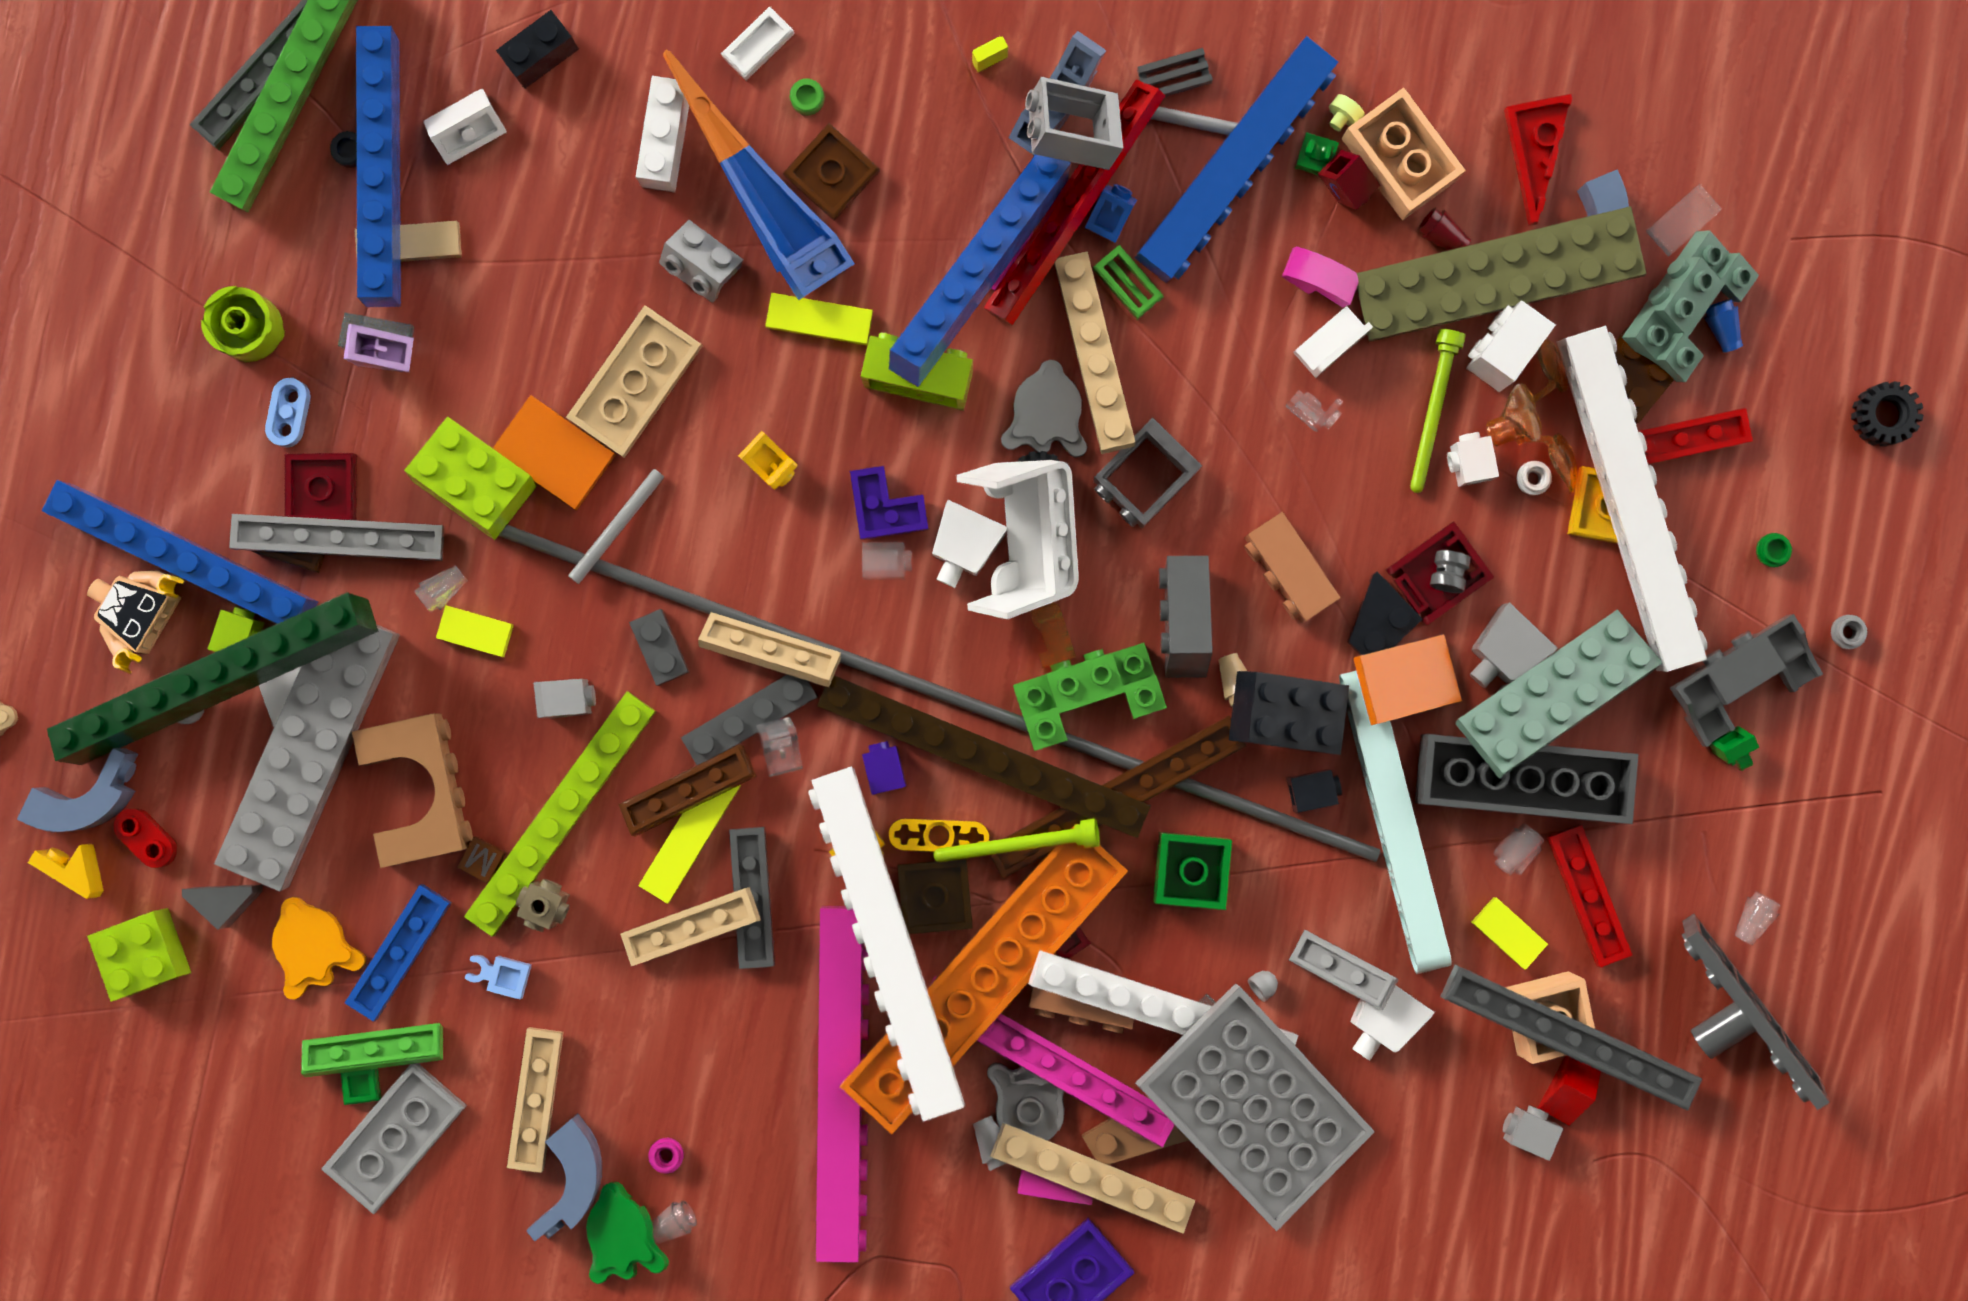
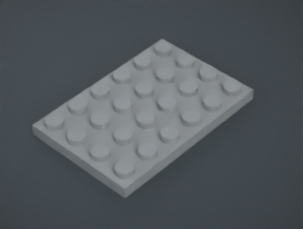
M1236 983L1136 1082V1085L1276 1231L1375 1132Z

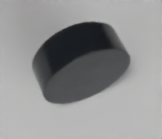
M341 132L333 138L330 144L332 157L343 167H357V134L354 132Z

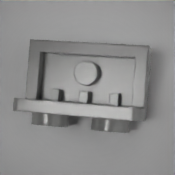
M688 220L665 242L659 263L667 272L677 276L697 294L704 296L710 302H714L718 298L721 287L741 268L743 259Z

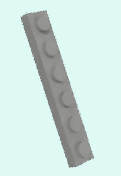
M232 514L229 548L247 551L442 561L445 527L443 525Z

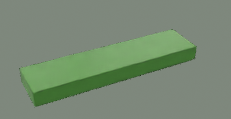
M440 1023L302 1040L301 1074L304 1077H313L443 1060V1026Z

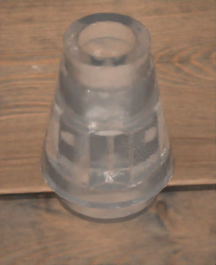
M454 565L452 568L418 583L420 587L414 593L428 611L432 613L437 608L441 610L463 587L462 585L468 581L457 566Z
M1755 891L1751 898L1747 897L1734 935L1746 943L1754 945L1755 941L1780 915L1777 911L1781 905Z
M673 1202L652 1220L653 1237L656 1245L691 1233L692 1228L697 1224V1219L693 1209L687 1202Z

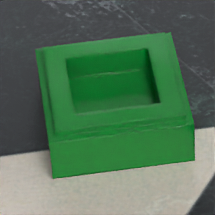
M378 1068L340 1073L344 1105L379 1101L382 1098Z

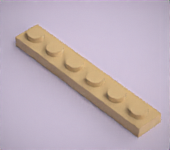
M1088 251L1057 258L1054 265L1101 454L1135 447V438Z
M1002 1123L990 1155L992 1158L1183 1234L1195 1203L1194 1199Z

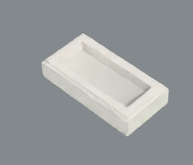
M768 7L721 55L747 80L794 35V30L771 7Z

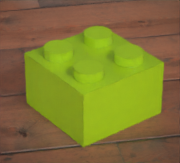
M168 908L146 913L87 936L111 1002L132 996L191 973Z

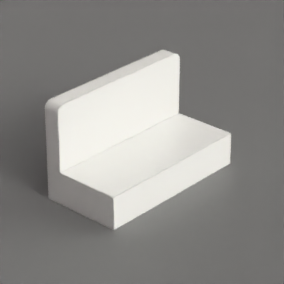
M483 89L472 93L424 120L431 141L447 165L507 132Z
M1346 306L1293 353L1311 374L1317 378L1361 340L1373 326L1369 322L1363 325Z

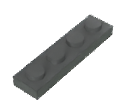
M787 674L684 735L681 739L696 765H699L737 746L816 699L818 696L809 681Z
M765 827L730 829L733 890L736 892L750 887L761 919L736 929L739 969L775 966Z

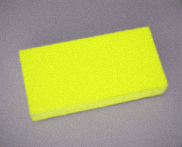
M445 605L436 638L505 657L514 624Z
M1493 897L1471 922L1524 970L1529 967L1548 945L1497 897Z

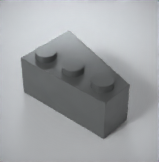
M1167 556L1165 568H1159V589H1165V600H1160V621H1165V633H1161V654H1165V678H1206L1212 657L1209 556Z

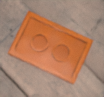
M532 395L528 397L493 447L498 453L531 475L533 481L575 510H578L616 456L611 450Z
M1444 634L1353 658L1371 725L1462 701Z

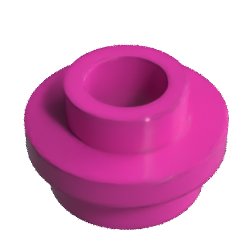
M672 1138L657 1140L649 1150V1162L660 1173L667 1174L676 1171L684 1159V1151L681 1144ZM669 1149L673 1154L672 1160L665 1161L662 1159L661 1151Z

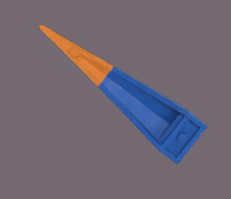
M665 50L663 56L776 272H781L797 299L800 300L854 265V261L838 236L755 152L707 97L671 51Z

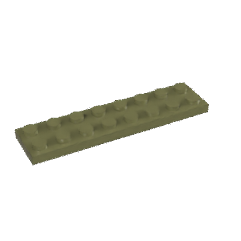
M1629 206L1357 273L1359 280L1357 290L1365 325L1369 322L1373 326L1367 333L1369 342L1502 311L1507 305L1513 308L1521 300L1526 304H1531L1644 277L1646 269L1632 208Z

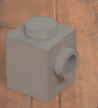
M1529 1105L1526 1111L1516 1106L1514 1113H1509L1504 1121L1503 1132L1505 1135L1503 1139L1511 1145L1550 1161L1563 1128L1547 1120L1549 1113Z

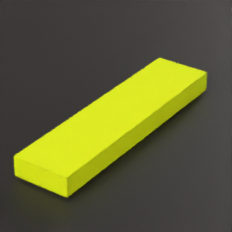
M741 785L682 813L638 886L667 904L670 903Z

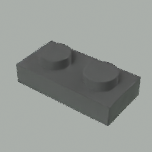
M662 609L629 622L656 686H660L690 672Z

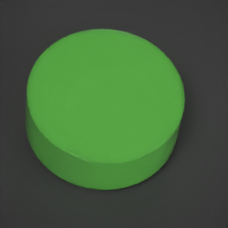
M801 79L792 86L790 101L795 111L802 115H813L823 107L825 97L823 89L818 82L812 79Z

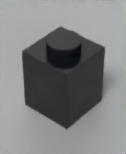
M1322 770L1286 778L1293 812L1300 813L1339 804L1337 796L1342 795L1341 783L1338 775H1332V770Z

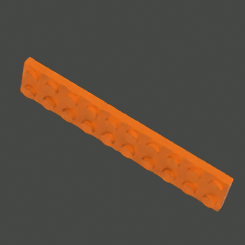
M1077 843L1056 845L927 988L952 1066L958 1062L1028 984L1039 950L1054 955L1128 872L1102 846L1084 848V845L1077 846ZM886 1033L840 1084V1088L889 1133L893 1134L913 1112L908 1095L914 1092L910 1080L903 1081L897 1064V1060L902 1059L898 1045L892 1047Z

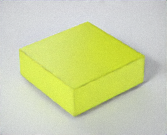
M999 36L974 49L972 52V62L977 72L1007 58L1008 45L1003 36Z

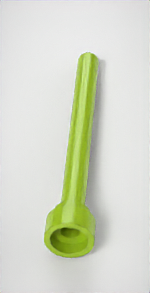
M1450 329L1438 330L1436 344L1439 345L1438 352L1441 353L1410 488L1414 493H1420L1424 489L1454 355H1458L1459 349H1463L1466 334Z
M1094 818L1081 820L1080 824L1074 825V829L938 848L934 851L933 856L937 862H945L1069 843H1077V846L1084 845V848L1100 846V835L1097 821Z

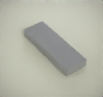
M1307 930L1303 931L1289 961L1380 1010L1384 1009L1399 980Z

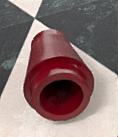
M1433 208L1418 227V230L1423 233L1422 238L1448 251L1466 247L1471 241L1445 210L1439 211L1437 208Z

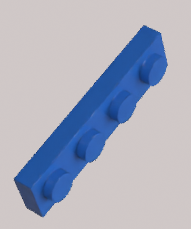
M419 885L346 999L345 1004L373 1022L376 1021L452 902L426 885Z

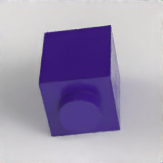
M888 741L869 745V753L862 754L871 795L906 787L898 747H890Z

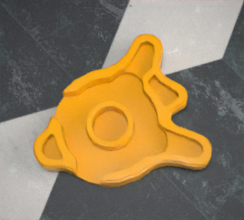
M299 897L288 898L281 905V916L273 932L272 948L276 959L285 972L283 991L288 999L300 998L311 984L320 986L332 984L334 981L332 969L335 965L352 971L360 970L365 966L366 956L347 943L340 923L329 911L326 912L309 905Z

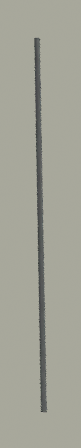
M506 525L498 535L575 565L585 555V553ZM599 559L591 569V571L709 615L711 612L841 652V664L1028 733L1025 721L1021 715ZM1066 732L1067 741L1058 743L1064 747L1126 770H1130L1144 762ZM1188 778L1173 786L1376 862L1379 857L1380 849L1193 779Z

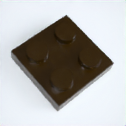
M967 859L897 865L901 912L909 934L973 929Z

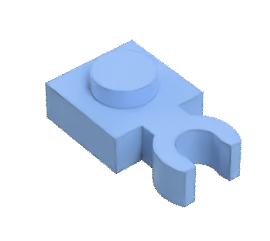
M482 955L470 957V961L480 964L481 972L479 975L467 973L465 975L466 980L474 983L488 980L489 983L486 991L519 1000L523 998L532 964L497 956L493 965Z

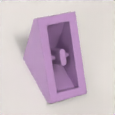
M348 324L344 359L360 367L409 372L414 338Z

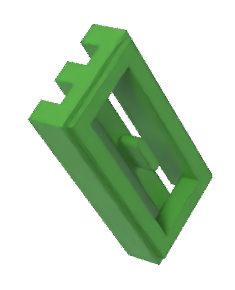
M1120 245L1093 267L1097 275L1136 320H1139L1143 314L1164 298L1163 294ZM1118 256L1152 295V298L1148 300L1113 259ZM1106 265L1141 303L1142 306L1140 308L1136 306L1104 269Z

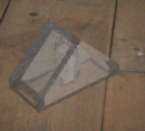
M790 717L756 725L769 777L803 769L797 731Z

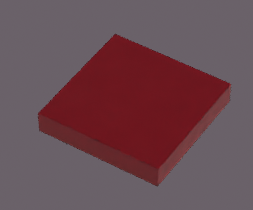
M285 454V517L357 521V454Z

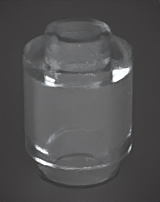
M1522 823L1518 829L1514 828L1493 852L1497 858L1494 863L1509 876L1513 872L1521 875L1542 851L1540 846L1545 840L1531 827Z

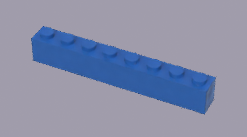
M356 26L357 298L365 307H401L400 41L391 26Z
M1306 36L1134 258L1165 283L1172 279L1173 276L1179 280L1191 264L1186 259L1195 249L1199 253L1212 236L1207 232L1212 225L1216 223L1220 226L1233 210L1228 206L1235 196L1241 199L1252 186L1253 182L1249 178L1256 169L1262 172L1272 160L1274 155L1270 153V150L1277 142L1283 145L1295 130L1290 125L1297 115L1303 119L1315 104L1311 97L1319 88L1324 92L1336 77L1332 70L1338 61Z
M1035 154L892 346L889 356V370L915 386H920L1052 206L1068 182L1071 162Z
M56 480L42 509V512L277 624L316 607L319 602L74 484Z

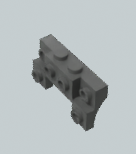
M1794 614L1784 616L1759 633L1751 634L1750 631H1747L1731 641L1733 647L1723 653L1718 649L1706 656L1707 659L1703 660L1704 665L1697 668L1690 676L1670 687L1687 715L1684 717L1702 747L1711 745V742L1736 729L1723 705L1730 704L1776 674L1780 676L1789 692H1795L1799 690V687L1815 677L1823 675L1809 648L1806 633Z

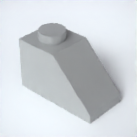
M587 679L534 682L537 718L552 719L592 714L591 706L596 705L594 686L589 685Z

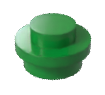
M1779 533L1764 535L1756 545L1757 558L1767 567L1775 568L1786 564L1792 554L1790 541Z

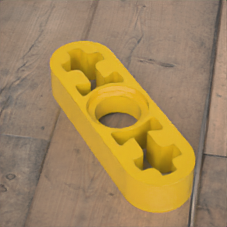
M904 818L892 824L889 830V839L891 844L900 850L935 851L938 848L952 847L955 838L953 826H961L959 833L963 834L970 833L971 827H976L978 833L984 835L983 841L980 840L977 843L989 841V832L982 823L977 821ZM906 824L909 831L920 832L918 824H925L926 828L923 834L925 846L918 845L919 838H909L907 844H901V838L895 837V831L901 830L902 825ZM938 825L944 826L949 832V840L942 846L934 845L929 839L930 830ZM959 840L960 845L970 844L968 840Z

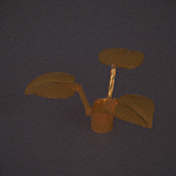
M1546 338L1538 349V359L1544 374L1549 379L1547 387L1533 396L1525 384L1520 383L1516 385L1508 397L1502 415L1487 421L1486 429L1488 436H1491L1492 443L1496 447L1512 441H1516L1517 445L1527 442L1546 443L1549 446L1548 454L1550 460L1568 487L1569 494L1574 493L1577 482V462L1574 451L1566 438L1560 433L1555 434L1553 438L1551 436H1541L1542 425L1535 410V402L1553 391L1556 387L1562 393L1567 391L1569 386L1559 349Z

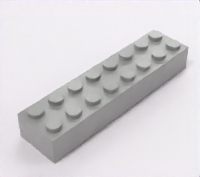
M377 625L378 632L301 666L218 853L215 865L278 891H282L290 886L354 741L352 731H357L362 723L400 634Z

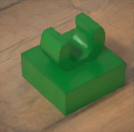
M1306 132L1295 168L1318 175L1335 156L1339 142Z
M1737 726L1735 730L1729 731L1711 742L1710 748L1713 754L1732 766L1737 764L1739 770L1743 771L1753 765L1749 753L1760 747L1753 734Z

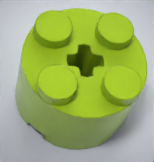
M237 286L224 287L209 297L204 306L205 312L203 320H201V328L206 340L215 349L242 362L261 360L270 355L284 338L283 321L276 306L267 298L251 289ZM243 319H246L245 322H244V327H243L241 321H242Z

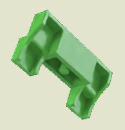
M1145 643L1104 655L1103 649L1084 654V662L1071 665L1070 659L1051 665L1052 672L1013 685L1034 751L1067 741L1060 713L1112 696L1125 694L1133 719L1167 708Z

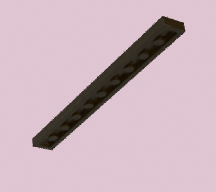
M835 675L830 686H825L817 705L1090 819L1095 818L1099 823L1136 838L1140 834L1151 805Z

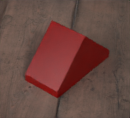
M1566 1055L1537 1108L1570 1126L1595 1102L1601 1071Z

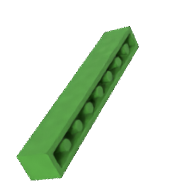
M358 0L307 1L210 193L249 213Z

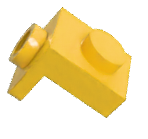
M762 431L738 455L774 490L778 486L786 485L793 478L794 470L798 466Z

